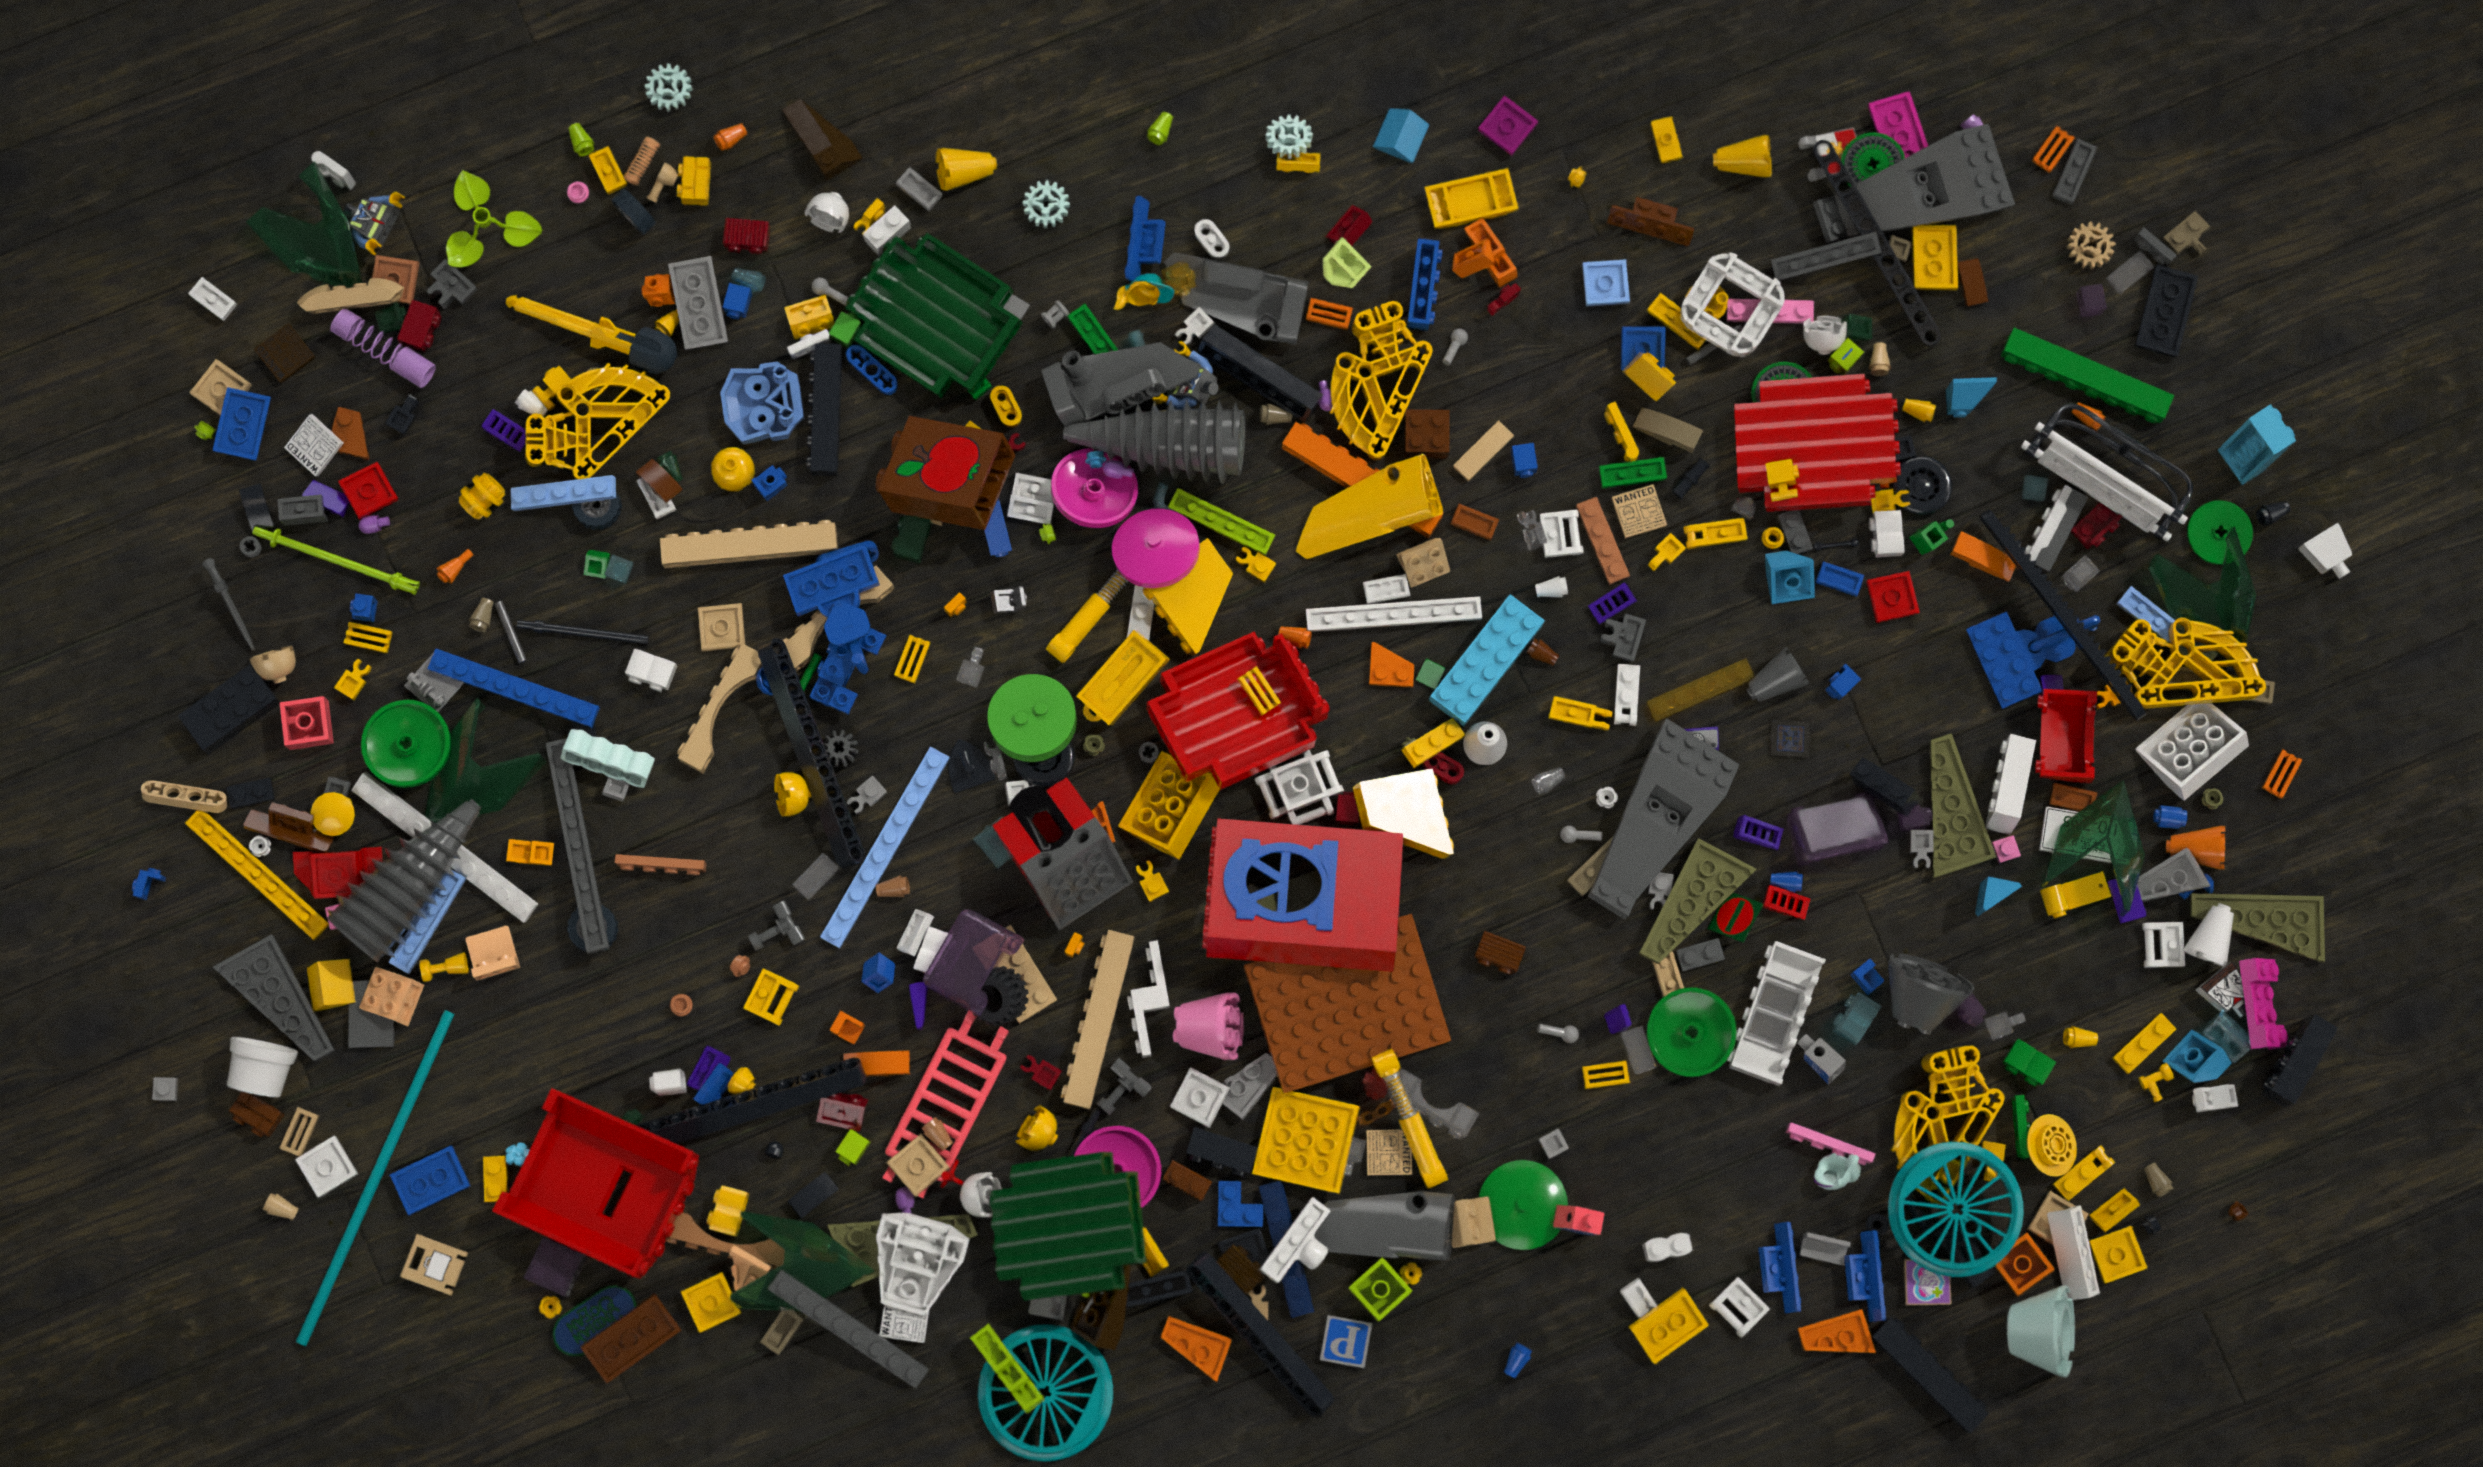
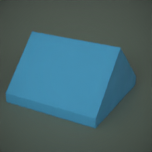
M1390 108L1373 148L1413 164L1429 124L1411 110Z
M1987 877L1980 883L1975 914L1977 916L1981 915L2022 886L2018 882Z

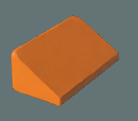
M1485 239L1455 253L1452 271L1459 277L1465 278L1493 265L1494 257L1490 241Z

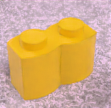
M721 1186L720 1190L717 1189L713 1199L716 1207L714 1212L710 1211L707 1219V1224L710 1225L709 1229L737 1237L749 1193L726 1186Z

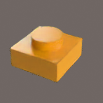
M959 592L944 606L945 612L950 617L954 614L958 616L966 608V598Z
M1074 932L1065 950V955L1073 958L1075 954H1080L1085 944L1082 942V935Z

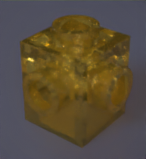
M1177 262L1161 270L1165 279L1163 284L1172 287L1174 295H1179V297L1191 293L1190 289L1196 287L1194 281L1196 276L1193 270L1189 268L1187 262Z

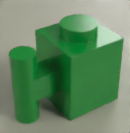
M1951 519L1941 523L1934 521L1924 525L1909 538L1920 554L1923 555L1933 551L1948 539L1944 532L1952 528L1954 522Z

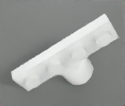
M1312 1197L1259 1270L1276 1283H1279L1295 1260L1301 1261L1310 1269L1318 1267L1326 1257L1328 1249L1315 1239L1314 1234L1330 1210Z

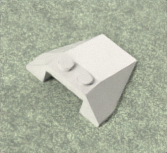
M883 1214L876 1236L879 1254L881 1304L925 1316L955 1271L964 1261L969 1238L951 1225L914 1214Z

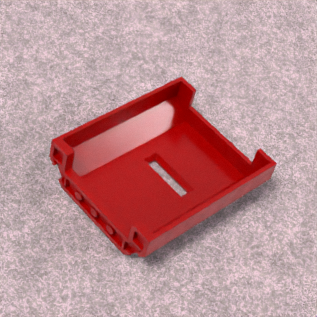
M551 1088L542 1109L548 1112L509 1194L502 1191L492 1211L641 1279L656 1262L657 1258L662 1256L665 1250L664 1243L675 1229L674 1222L677 1216H680L684 1210L685 1204L683 1203L687 1195L689 1196L694 1189L695 1184L693 1182L699 1163V1155ZM623 1170L632 1173L612 1216L604 1215L603 1211Z

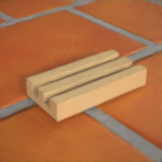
M297 1107L280 1149L299 1157L302 1156L319 1115ZM302 1113L304 1114L303 1120L289 1148L287 1145ZM309 1117H312L297 1151L295 1149L301 1138L304 1128L308 1122Z

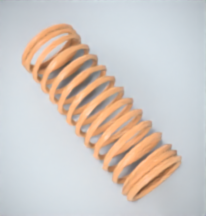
M645 137L644 143H642L640 150L636 153L637 156L634 157L633 163H631L627 170L628 173H625L623 176L626 181L636 186L639 185L641 180L639 177H643L642 174H645L644 171H646L645 167H648L647 164H650L649 161H652L650 157L653 158L652 154H656L654 151H658L656 148H659L660 144L657 141Z

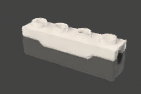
M2067 485L2061 490L2057 489L2051 499L2054 501L2052 508L2046 509L2041 518L2045 520L2042 527L2037 526L2032 535V538L2035 539L2032 546L2027 545L2026 554H2031V561L2035 560L2037 562L2036 568H2042V575L2049 573L2088 499L2087 496L2071 489Z

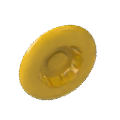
M2051 1114L2040 1116L2030 1126L2027 1135V1148L2033 1164L2041 1172L2049 1176H2061L2067 1173L2073 1166L2077 1153L2075 1136L2070 1126L2062 1118Z

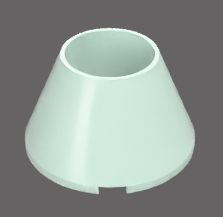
M2060 1286L2011 1305L2007 1324L2010 1353L2060 1377H2067L2070 1373L2072 1361H2068L2070 1351H2074L2075 1342L2073 1299L2067 1297V1293H2070L2068 1286Z

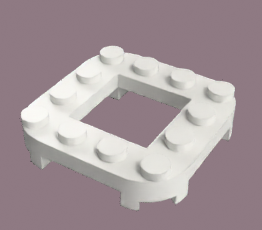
M1734 253L1719 254L1715 257L1713 256L1708 261L1687 297H1685L1681 307L1680 318L1689 330L1733 356L1745 357L1758 347L1780 312L1785 301L1784 291L1780 285L1781 283L1776 278L1772 280L1737 258L1738 255ZM1724 278L1761 300L1740 333L1704 312V309Z

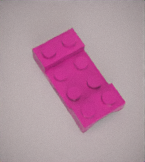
M2252 958L2240 960L2251 1049L2269 1047V1050L2284 1048L2287 1044L2288 1035L2284 1025L2275 1024L2277 1015L2273 1008L2272 999L2274 993L2270 986L2271 982L2278 981L2279 969L2275 959Z

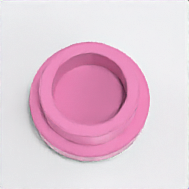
M574 182L568 187L567 195L572 202L582 203L588 198L589 190L584 183Z

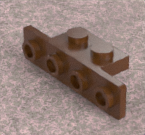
M1636 197L1633 210L1612 205L1607 220L1608 224L1686 246L1690 245L1694 233V228L1674 222L1678 208Z
M273 802L269 807V814L251 810L243 824L244 829L320 853H327L334 841V836L322 834L319 830L314 829V815Z

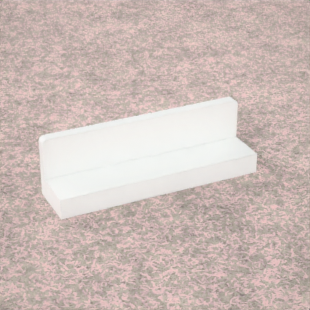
M2073 1206L2066 1210L2047 1213L2062 1286H2068L2070 1289L2067 1297L2075 1300L2091 1298L2099 1294L2081 1206Z

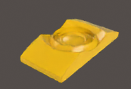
M1508 168L1425 187L1435 229L1456 227L1481 218H1496L1518 210Z

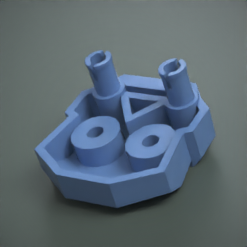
M778 361L760 364L759 369L730 370L720 394L724 421L731 432L743 445L770 438L772 441L789 439L795 426L805 419L797 374L786 369ZM756 385L762 386L760 391H755L754 387ZM782 396H783L784 406L781 405V404H779V403H777V401H778ZM761 416L766 417L765 422H759L758 419Z

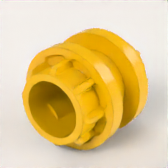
M483 473L481 476H474L472 481L475 485L471 489L464 486L460 490L462 495L459 497L460 505L472 517L479 520L483 516L488 518L492 514L489 507L493 503L500 506L505 495L504 488L491 475Z

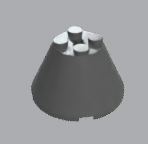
M1892 954L1888 960L1892 1016L1898 1019L1897 1024L1904 1028L1912 1026L1918 1028L1920 1032L1930 1035L1931 1031L1974 991V986L1960 974H1957L1955 977L1947 973L1948 968L1935 962L1907 954H1899L1898 958H1894L1895 955Z

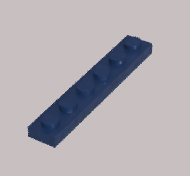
M1282 1181L1259 1186L1274 1248L1293 1224ZM1295 1260L1282 1277L1291 1318L1314 1312L1303 1263Z

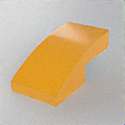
M509 839L506 862L551 866L554 843Z

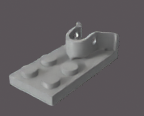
M712 256L668 264L685 349L728 342Z

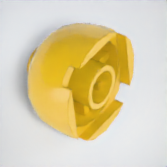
M727 447L720 450L714 456L711 464V474L720 488L729 492L740 491L752 482L755 475V465L751 456L744 450L737 447Z
M783 772L775 775L774 791L775 793L778 792L779 800H776L781 816H793L802 812L808 805L809 798L812 797L804 778L793 772Z
M1040 1105L1033 1109L1036 1111L1033 1117L1027 1116L1017 1133V1137L1020 1139L1016 1140V1143L1031 1151L1042 1150L1047 1145L1052 1146L1058 1137L1055 1134L1057 1121L1054 1115Z

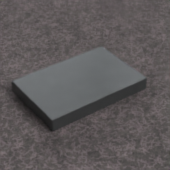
M353 981L356 1003L349 1004L348 1048L395 1047V1021L360 1009V1004L369 981Z

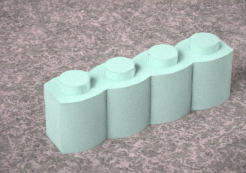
M571 729L561 754V759L570 764L583 766L590 771L603 773L610 778L624 780L630 785L641 788L645 787L655 760L646 752H636L626 745L612 744L603 737H592L583 730Z

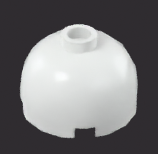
M820 193L808 203L805 209V216L807 217L809 214L812 218L810 222L823 230L833 232L834 229H839L838 233H840L847 225L849 208L838 193Z
M1817 316V321L1811 322V318L1804 322V340L1810 348L1818 351L1819 354H1830L1831 351L1838 349L1844 343L1847 323H1841L1840 318L1832 316Z
M991 1172L971 1175L964 1181L961 1188L960 1199L962 1205L968 1213L975 1217L993 1216L992 1208L989 1205L991 1191L1002 1188L998 1178H993L991 1175L993 1173Z

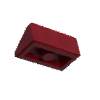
M1352 205L1326 235V238L1333 244H1336L1342 237L1353 246L1370 226L1372 219L1367 212Z

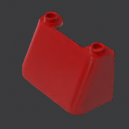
M2043 689L2042 695H2038L2037 707L2041 708L2040 760L2035 762V773H2039V777L2091 784L2095 775V767L2092 766L2094 763V719L2096 715L2097 691Z

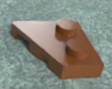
M338 407L331 432L344 443L338 450L339 453L369 460L360 412Z

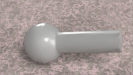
M816 278L812 282V290L815 294H826L847 306L848 297L829 287L827 280Z
M1456 329L1452 332V343L1442 360L1445 365L1451 364L1459 346L1467 342L1468 335L1466 331Z
M1565 826L1560 832V837L1566 843H1573L1576 839L1602 841V832L1577 831L1573 826Z
M1539 1024L1537 1032L1562 1037L1566 1043H1574L1579 1037V1032L1574 1026H1566L1563 1029Z

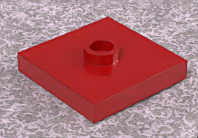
M378 462L338 481L359 520L398 501L397 495Z
M1909 571L1866 581L1876 623L1920 613Z

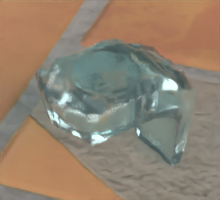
M1162 482L1159 483L1154 494L1153 509L1172 510L1164 504V497L1168 486Z

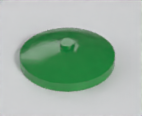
M415 700L395 701L380 708L367 722L361 740L362 755L371 772L384 783L402 788L416 787L433 779L444 768L451 751V735L442 716L431 706Z
M1690 987L1675 990L1657 1003L1648 1021L1647 1037L1650 1049L1661 1065L1675 1074L1695 1077L1717 1070L1728 1060L1735 1047L1737 1027L1734 1015L1723 999L1711 991Z
M1517 1160L1503 1164L1487 1177L1479 1193V1198L1489 1197L1496 1237L1495 1241L1507 1248L1515 1250L1535 1249L1551 1241L1561 1230L1554 1228L1553 1223L1557 1205L1568 1206L1566 1191L1554 1172L1540 1163Z

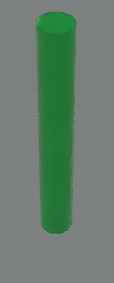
M814 653L800 679L803 691L806 689L822 658Z

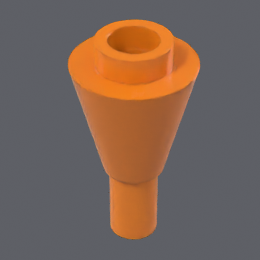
M467 549L458 558L456 557L437 567L439 579L444 583L449 582L452 584L464 563L473 556V553Z

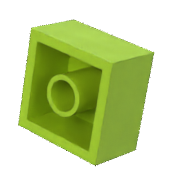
M1383 1257L1348 1288L1377 1322L1412 1292L1410 1287Z

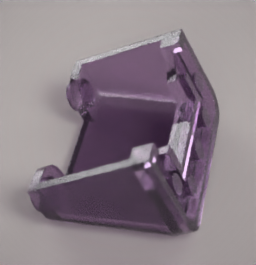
M1868 792L1856 794L1854 799L1805 810L1804 806L1791 809L1792 813L1786 816L1799 867L1831 857L1863 850L1868 851L1871 848L1873 851L1883 849L1889 844L1887 833L1873 795L1868 796Z
M966 909L958 916L924 975V984L947 1001L981 1016L987 1005L988 998L980 989L1001 953L1015 954L1025 939L981 914Z

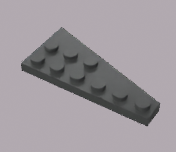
M271 934L213 966L217 972L270 1019L313 1061L316 1062L335 1051L274 935Z

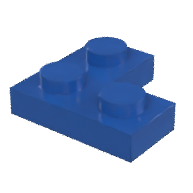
M1219 1181L1218 1227H1263V1204H1241V1181Z

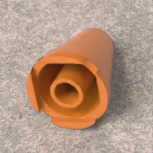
M2225 826L2172 835L2171 840H2166V853H2171L2170 857L2183 849L2189 848L2198 865L2224 870L2225 866L2220 864V862H2225V834L2221 833L2225 832Z

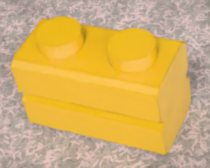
M683 157V164L679 163L678 175L682 177V182L677 185V197H681L682 204L708 205L711 168L709 158Z

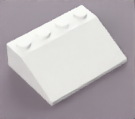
M2212 703L2185 706L2136 748V752L2160 779L2185 801L2245 750L2249 743L2246 731Z

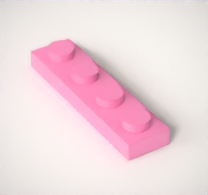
M1728 299L1727 322H1747L1761 300ZM1785 300L1773 323L1804 324L1809 318H1811V322H1814V301Z
M1789 1123L1785 1132L1790 1134L1789 1138L1798 1142H1802L1804 1139L1811 1142L1812 1147L1823 1150L1825 1147L1831 1149L1832 1153L1843 1157L1851 1154L1857 1155L1859 1157L1858 1164L1865 1166L1866 1163H1872L1875 1157V1153L1794 1123Z

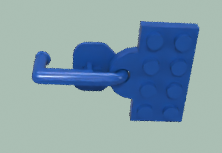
M864 544L783 575L796 614L801 616L819 609L822 615L827 618L824 629L828 640L835 646L849 643L853 654L851 661L856 665L861 674H867L869 669L858 639L869 633L870 623L866 612L859 608L861 602L860 593L880 586L868 549Z
M2007 612L1966 629L2001 709L2043 691L2034 671L2041 667L2045 659L2059 662L2072 656L2075 651L2074 641L2055 616L2039 622L2035 632L2030 630L2015 631ZM2094 615L2080 622L2084 623V629L2095 631L2100 623V617Z

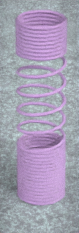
M346 308L342 309L335 316L330 330L345 341L352 339L353 346L361 345L363 352L371 351L372 358L380 357L382 364L389 363L392 371L403 376V378L414 383L419 388L424 387L432 378L436 367L435 364L408 347L401 349L402 343L398 344L391 359L387 362L382 361L383 353L393 341L392 337L387 340L382 352L378 356H373V348L383 337V331L377 335L372 347L365 351L363 349L364 342L372 334L374 325L367 330L363 341L355 345L354 337L362 329L365 320H362L361 317Z

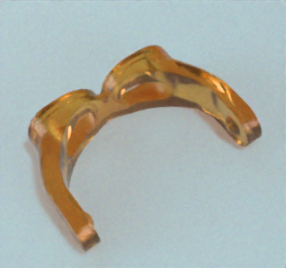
M1391 1099L1379 1104L1374 1112L1366 1111L1357 1116L1359 1125L1371 1124L1376 1119L1388 1115L1395 1109L1393 1100ZM1385 1107L1387 1112L1381 1115L1378 1114V1110ZM1370 1114L1373 1116V1119L1370 1121L1364 1119L1366 1115Z

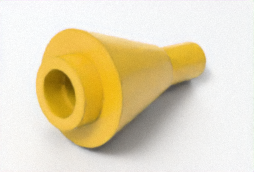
M677 309L655 321V330L671 337L679 323Z

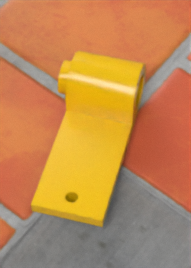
M2103 871L2040 890L2048 916L2053 915L2054 919L2065 916V911L2111 897Z

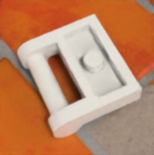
M320 151L312 154V161L315 165L319 166V171L323 176L332 177V181L341 188L345 186L351 190L356 183L348 170Z
M1578 510L1542 513L1539 515L1545 558L1581 555L1584 553L1579 538ZM1563 519L1569 520L1572 547H1566Z
M2183 922L2142 923V930L2145 932L2146 951L2144 968L2184 967ZM2153 930H2159L2161 960H2155Z
M1739 1277L1709 1305L1713 1310L1716 1309L1737 1330L1736 1333L1741 1338L1770 1310ZM1726 1298L1748 1319L1744 1325L1722 1303Z

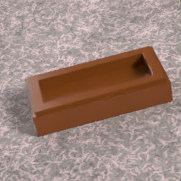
M1458 504L1450 525L1491 541L1499 519Z
M2053 783L2049 805L2092 815L2097 792Z

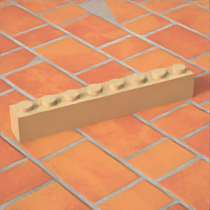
M830 520L818 521V524L809 525L808 522L796 523V526L787 527V524H778L774 528L768 529L765 526L753 527V530L746 531L743 528L731 529V532L722 533V530L709 531V534L700 535V532L687 533V536L679 537L678 534L665 535V538H660L661 559L664 568L819 555L838 549L837 528L835 523H831Z
M1108 930L1107 935L1103 934L1100 947L1104 948L1102 956H1097L1094 969H1098L1096 978H1091L1089 990L1092 991L1091 999L1086 998L1083 1011L1087 1012L1085 1021L1081 1020L1078 1033H1081L1080 1041H1075L1072 1054L1076 1055L1074 1064L1069 1063L1066 1075L1070 1077L1068 1085L1064 1084L1061 1098H1065L1064 1104L1087 1110L1091 1109L1134 943V936Z

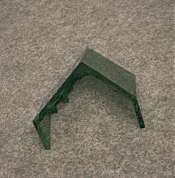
M314 161L299 177L318 196L323 217L321 221L314 225L261 207L246 223L291 271L311 275L313 279L334 286L354 288L353 284L363 282L349 222Z
M2235 526L2230 528L2225 539L2227 546L2219 581L2206 585L2161 555L2155 554L2148 569L2171 618L2174 620L2181 617L2187 618L2190 621H2199L2216 626L2224 631H2233L2234 634L2232 636L2240 643H2247L2257 594Z
M476 698L450 733L451 751L444 768L437 776L431 779L425 817L434 823L446 817V813L450 814L464 802H469L471 799L481 807L479 815L502 810L546 763L539 753L480 767L471 759L478 716L486 707L478 698Z
M2124 780L2060 826L2039 886L2044 888L2048 882L2094 849L2103 851L2110 855L2123 902L2119 915L2122 917L2130 911L2145 857Z
M741 1211L740 1216L747 1225L757 1228L783 1248L785 1254L783 1265L731 1293L730 1299L736 1308L800 1311L768 1289V1286L780 1269L825 1299L855 1283V1280L864 1275L873 1273L874 1270L813 1223Z

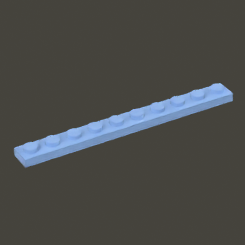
M932 747L929 748L820 938L839 949L841 948L950 757Z

